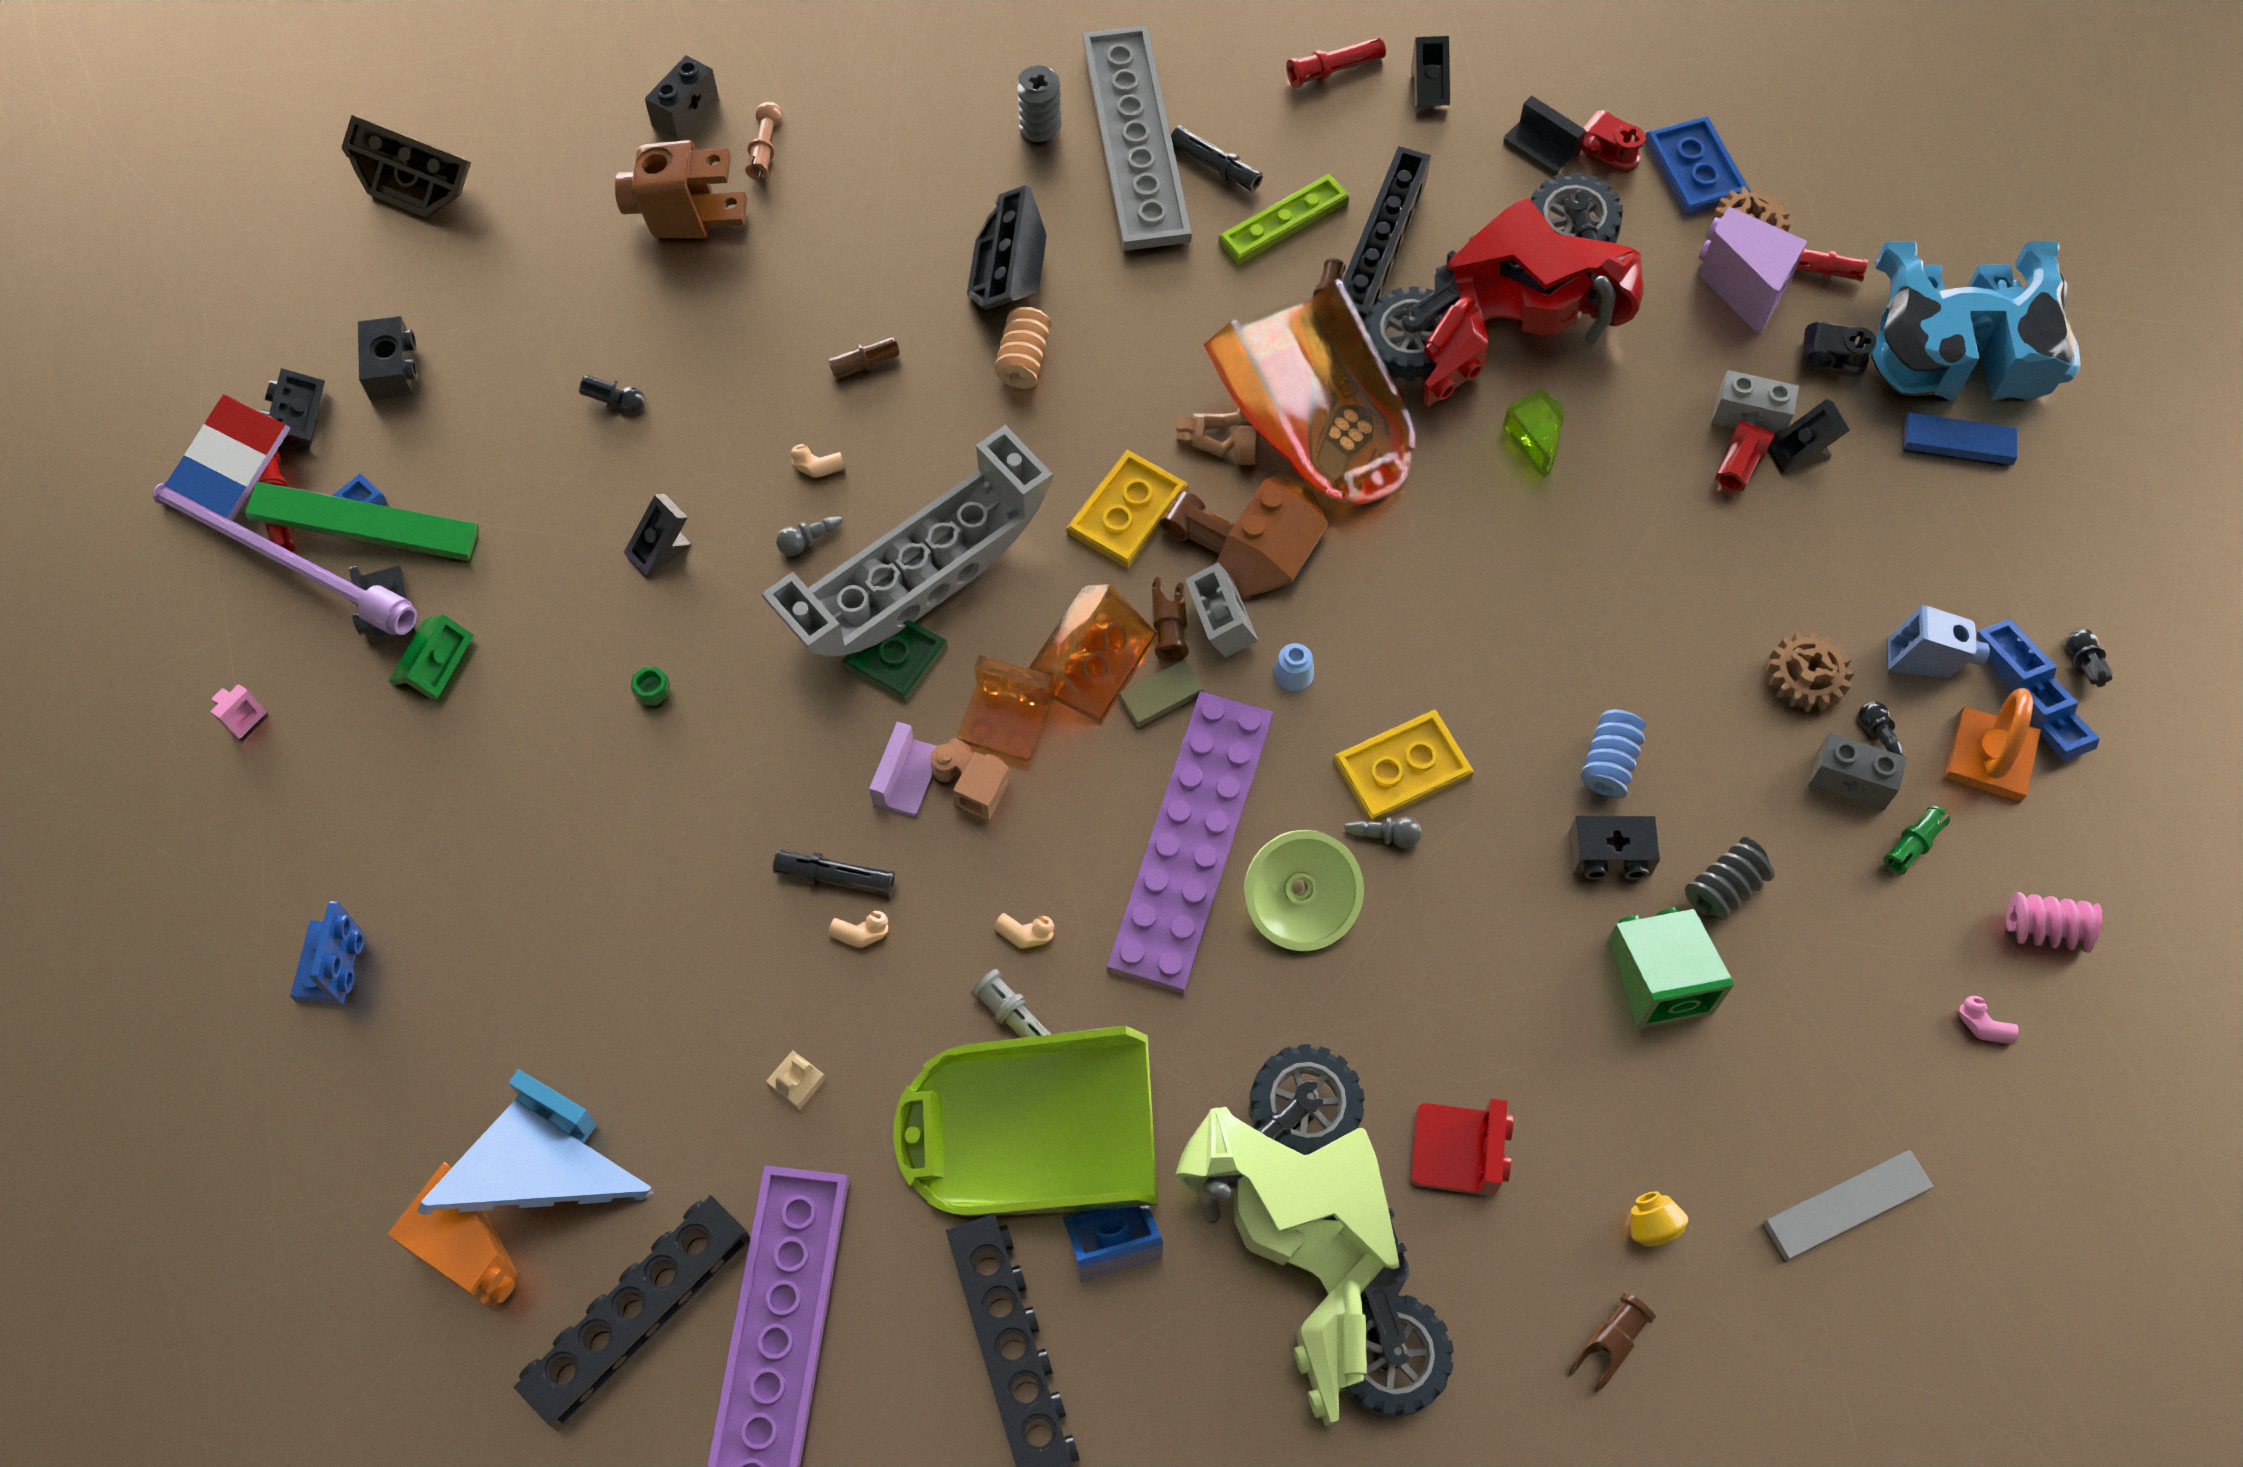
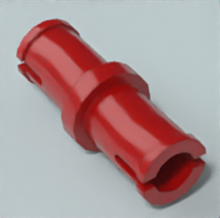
M1804 249L1796 269L1823 274V278L1830 279L1831 276L1863 282L1868 259L1863 260L1837 255V251L1829 250V253Z

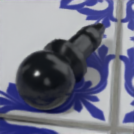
M1877 701L1865 703L1858 712L1859 724L1868 730L1871 738L1879 739L1887 751L1904 756L1902 744L1893 732L1895 722L1890 718L1887 707Z

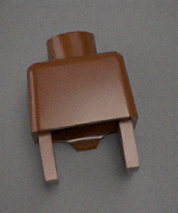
M692 140L640 146L636 152L634 172H619L615 179L616 202L621 214H642L651 235L655 238H707L709 227L744 226L747 196L745 192L712 193L710 184L728 183L731 154L728 148L696 150ZM730 205H736L731 209H727V207Z

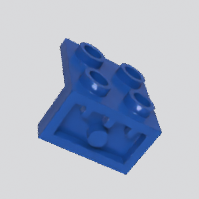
M329 901L324 921L310 920L290 994V997L296 1002L343 1006L346 992L349 993L353 987L354 971L352 968L356 954H360L362 951L364 935L362 929L339 902Z

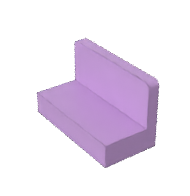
M896 722L869 790L873 805L917 817L934 776L932 774L930 756L937 746L915 740L911 725Z

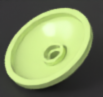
M1312 830L1287 832L1265 844L1250 863L1244 883L1245 905L1250 919L1256 928L1273 943L1296 951L1317 950L1339 940L1355 923L1364 897L1362 872L1350 850L1337 839ZM1302 880L1304 882V890L1299 894H1294L1292 891L1294 882Z

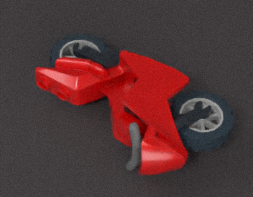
M1571 173V176L1564 177V174L1555 176L1551 182L1548 180L1540 185V190L1533 192L1531 200L1523 198L1507 207L1476 235L1470 237L1469 241L1457 253L1453 250L1447 254L1446 265L1435 269V290L1426 288V291H1423L1415 286L1403 291L1402 288L1392 290V294L1388 296L1384 294L1378 298L1377 305L1373 304L1370 307L1368 317L1365 319L1364 347L1367 348L1366 354L1370 361L1374 360L1375 368L1380 372H1388V376L1398 379V377L1405 378V381H1415V378L1421 377L1425 381L1424 404L1429 407L1438 400L1442 401L1448 398L1455 388L1465 380L1471 381L1480 374L1486 365L1488 337L1484 322L1491 318L1505 317L1518 319L1522 332L1534 333L1537 337H1540L1542 335H1557L1576 324L1581 315L1590 314L1591 318H1594L1595 321L1585 334V340L1589 344L1596 343L1608 325L1615 327L1632 320L1639 311L1643 297L1644 285L1641 254L1634 248L1616 244L1623 214L1622 204L1619 205L1620 198L1616 191L1612 193L1610 190L1611 186L1605 181L1600 183L1597 181V177L1592 175L1583 177L1580 176L1581 173ZM1593 211L1597 217H1590L1589 213ZM1551 212L1560 216L1554 219L1548 218ZM1390 326L1400 331L1385 335L1386 330ZM1403 341L1400 348L1393 343Z

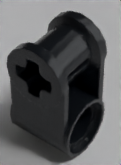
M1827 322L1811 323L1805 328L1802 362L1805 366L1812 369H1828L1851 374L1862 372L1868 365L1869 354L1876 346V336L1872 331L1864 327L1834 325ZM1859 336L1860 338L1856 345L1855 340ZM1855 356H1856V357H1857V361H1856L1855 364H1852V362H1853V360H1854V358H1855Z

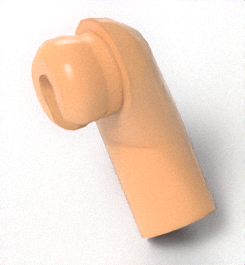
M797 445L791 450V457L793 458L791 463L794 468L813 478L845 470L840 452L818 458L810 454V450L806 445Z

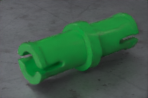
M1931 805L1914 825L1907 826L1901 833V840L1883 858L1885 864H1889L1894 859L1887 868L1893 873L1903 875L1920 854L1928 853L1933 847V840L1951 821L1950 816H1945L1940 821L1947 812L1939 806Z

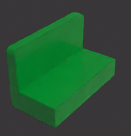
M444 614L424 619L388 681L393 685L408 683L430 699L438 698L474 635Z

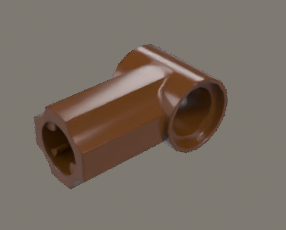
M1185 491L1179 492L1159 521L1163 531L1172 538L1180 541L1189 538L1219 555L1229 532L1235 525L1207 510L1205 504L1197 496Z

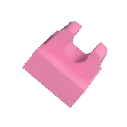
M239 684L231 692L222 688L211 699L216 706L210 712L238 739L246 734L267 713L253 695Z

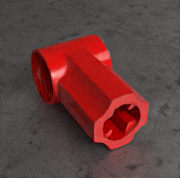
M1740 420L1728 444L1727 449L1729 450L1722 460L1715 477L1721 488L1732 493L1735 491L1744 492L1757 463L1762 462L1775 433L1745 420Z

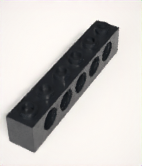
M1398 146L1333 302L1330 329L1364 338L1365 319L1368 317L1370 307L1378 303V298L1381 296L1427 182L1431 155Z
M712 1195L704 1202L699 1200L694 1203L684 1214L683 1219L685 1221L673 1232L667 1231L662 1234L652 1245L651 1250L653 1252L640 1264L636 1262L629 1266L619 1278L620 1284L608 1295L602 1294L588 1306L586 1310L587 1316L575 1327L570 1326L564 1329L553 1341L552 1345L554 1348L541 1360L539 1358L533 1360L521 1371L519 1375L520 1381L513 1388L551 1428L558 1432L750 1243V1236L746 1229ZM697 1237L707 1238V1245L702 1252L695 1255L687 1253L688 1245L693 1239ZM666 1268L675 1269L674 1278L669 1284L665 1286L655 1285L656 1276L660 1271ZM642 1300V1308L638 1315L633 1318H623V1310L628 1302ZM599 1332H609L607 1345L601 1350L591 1351L590 1343L592 1338ZM566 1364H575L576 1371L574 1377L567 1383L558 1384L557 1375L559 1370Z
M993 1214L945 1230L1016 1467H1073L1072 1463L1080 1461L1072 1434L1063 1436L1059 1419L1065 1418L1066 1413L1059 1391L1050 1393L1046 1381V1376L1052 1375L1053 1371L1046 1349L1037 1351L1032 1334L1038 1333L1040 1330L1033 1307L1024 1309L1020 1297V1292L1026 1291L1027 1288L1020 1265L1011 1267L1007 1251L1014 1249L1007 1224L999 1226L996 1216ZM984 1258H994L1000 1263V1266L994 1274L985 1276L977 1272L976 1267L978 1263ZM1000 1298L1009 1300L1013 1306L1010 1313L1006 1316L995 1317L989 1313V1306L994 1300ZM1010 1340L1021 1341L1026 1347L1024 1354L1015 1360L1005 1358L1001 1354V1350L1006 1342ZM1023 1382H1031L1039 1389L1037 1397L1028 1403H1022L1014 1397L1016 1387ZM1036 1425L1047 1426L1052 1431L1050 1441L1040 1447L1030 1444L1027 1440V1434L1032 1427Z

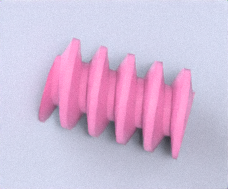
M2021 892L2013 893L2009 900L2006 912V927L2008 932H2016V939L2019 944H2024L2030 933L2032 934L2035 946H2041L2045 936H2048L2050 947L2056 949L2061 939L2065 938L2066 948L2073 951L2078 940H2081L2083 951L2090 953L2100 935L2102 908L2099 903L2092 906L2088 901L2082 900L2075 904L2073 900L2068 898L2062 899L2059 902L2053 896L2045 897L2042 900L2041 896L2037 894H2031L2026 898Z

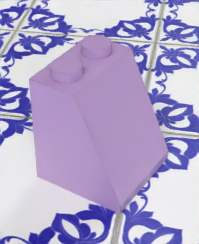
M1728 207L1722 219L1715 217L1707 232L1706 237L1711 240L1705 242L1698 259L1702 260L1703 263L1698 275L1754 331L1761 334L1792 279L1807 241L1732 207Z

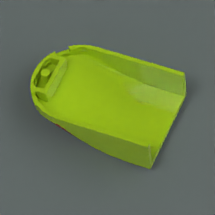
M1128 1026L956 1046L928 1060L923 1065L924 1069L918 1074L910 1086L906 1085L898 1102L893 1125V1142L899 1168L909 1186H913L927 1200L928 1204L942 1211L964 1216H990L993 1214L999 1216L1080 1212L1158 1205L1148 1035Z

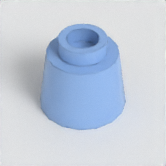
M1299 643L1286 645L1280 651L1275 662L1273 677L1280 687L1289 691H1300L1307 688L1315 676L1313 656L1304 645Z

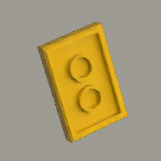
M1126 450L1066 527L1067 534L1128 569L1159 529L1160 519L1179 492H1187L1188 483L1135 453Z
M1436 709L1335 754L1333 759L1369 822L1379 821L1471 778L1474 773Z

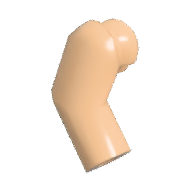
M880 911L870 912L869 916L866 917V921L858 925L834 918L828 930V937L857 948H863L884 938L889 929L887 925L888 918Z
M1003 913L996 920L993 930L1017 947L1024 949L1048 943L1053 937L1054 923L1047 916H1038L1033 923L1021 925Z

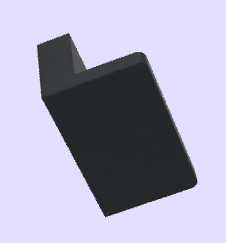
M1531 95L1523 104L1520 121L1505 135L1504 143L1556 176L1580 153L1586 130Z

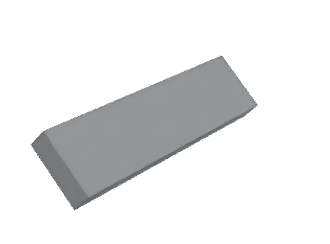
M1909 1149L1767 1219L1763 1225L1786 1262L1929 1191L1934 1186Z

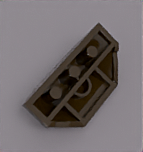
M351 115L341 147L346 157L350 159L353 169L368 195L426 218H430L461 195L471 165L470 161L459 155Z

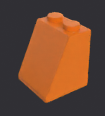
M443 1162L387 1235L411 1255L492 1310L496 1303H502L511 1294L515 1286L514 1279L517 1277L518 1272L485 1210L458 1212V1208L433 1210L431 1214L424 1215L417 1211L420 1202L452 1169L450 1165Z

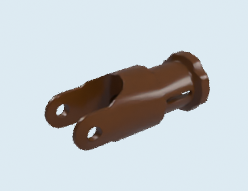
M1156 577L1152 584L1153 626L1158 633L1155 655L1163 661L1182 660L1189 654V648L1184 642V629L1187 626L1184 584L1179 582L1176 585L1174 602L1166 598L1162 592L1161 578Z
M1625 1292L1620 1297L1621 1305L1608 1322L1602 1321L1573 1361L1569 1371L1571 1375L1574 1374L1587 1356L1594 1352L1607 1354L1611 1362L1595 1386L1594 1391L1596 1393L1604 1388L1634 1348L1633 1340L1644 1325L1652 1323L1656 1318L1655 1313L1645 1303Z

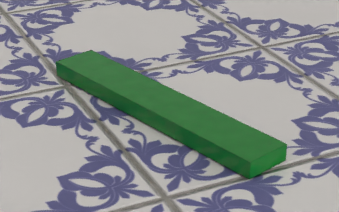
M256 482L245 511L248 520L464 561H470L479 532L478 524L261 482Z

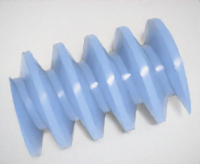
M1613 709L1601 714L1598 721L1599 726L1595 730L1594 740H1592L1589 748L1590 752L1585 760L1586 765L1583 767L1580 775L1585 785L1594 792L1610 798L1626 797L1628 792L1625 785L1630 784L1632 780L1630 771H1633L1637 765L1634 758L1639 757L1641 752L1639 745H1642L1645 740L1641 730L1646 728V722L1633 713Z

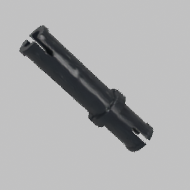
M1181 125L1177 126L1172 132L1173 147L1216 170L1224 180L1231 179L1250 192L1256 191L1260 186L1263 173L1240 161V156L1237 154H1228Z
M778 848L773 862V873L776 874L781 873L805 878L809 884L816 885L819 881L882 894L890 897L895 881L894 871L889 872L823 858L822 853L817 852L807 855Z

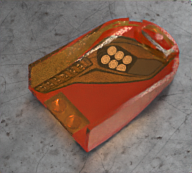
M1340 278L1334 280L1309 301L1242 328L1239 327L1236 320L1231 321L1203 344L1226 389L1249 422L1279 455L1322 494L1347 504H1366L1379 500L1391 493L1407 477L1411 469L1409 467L1411 451L1415 449V433L1411 417Z

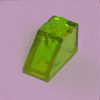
M1542 387L1508 405L1503 427L1545 478L1550 475L1554 464L1565 412L1560 401L1552 397Z

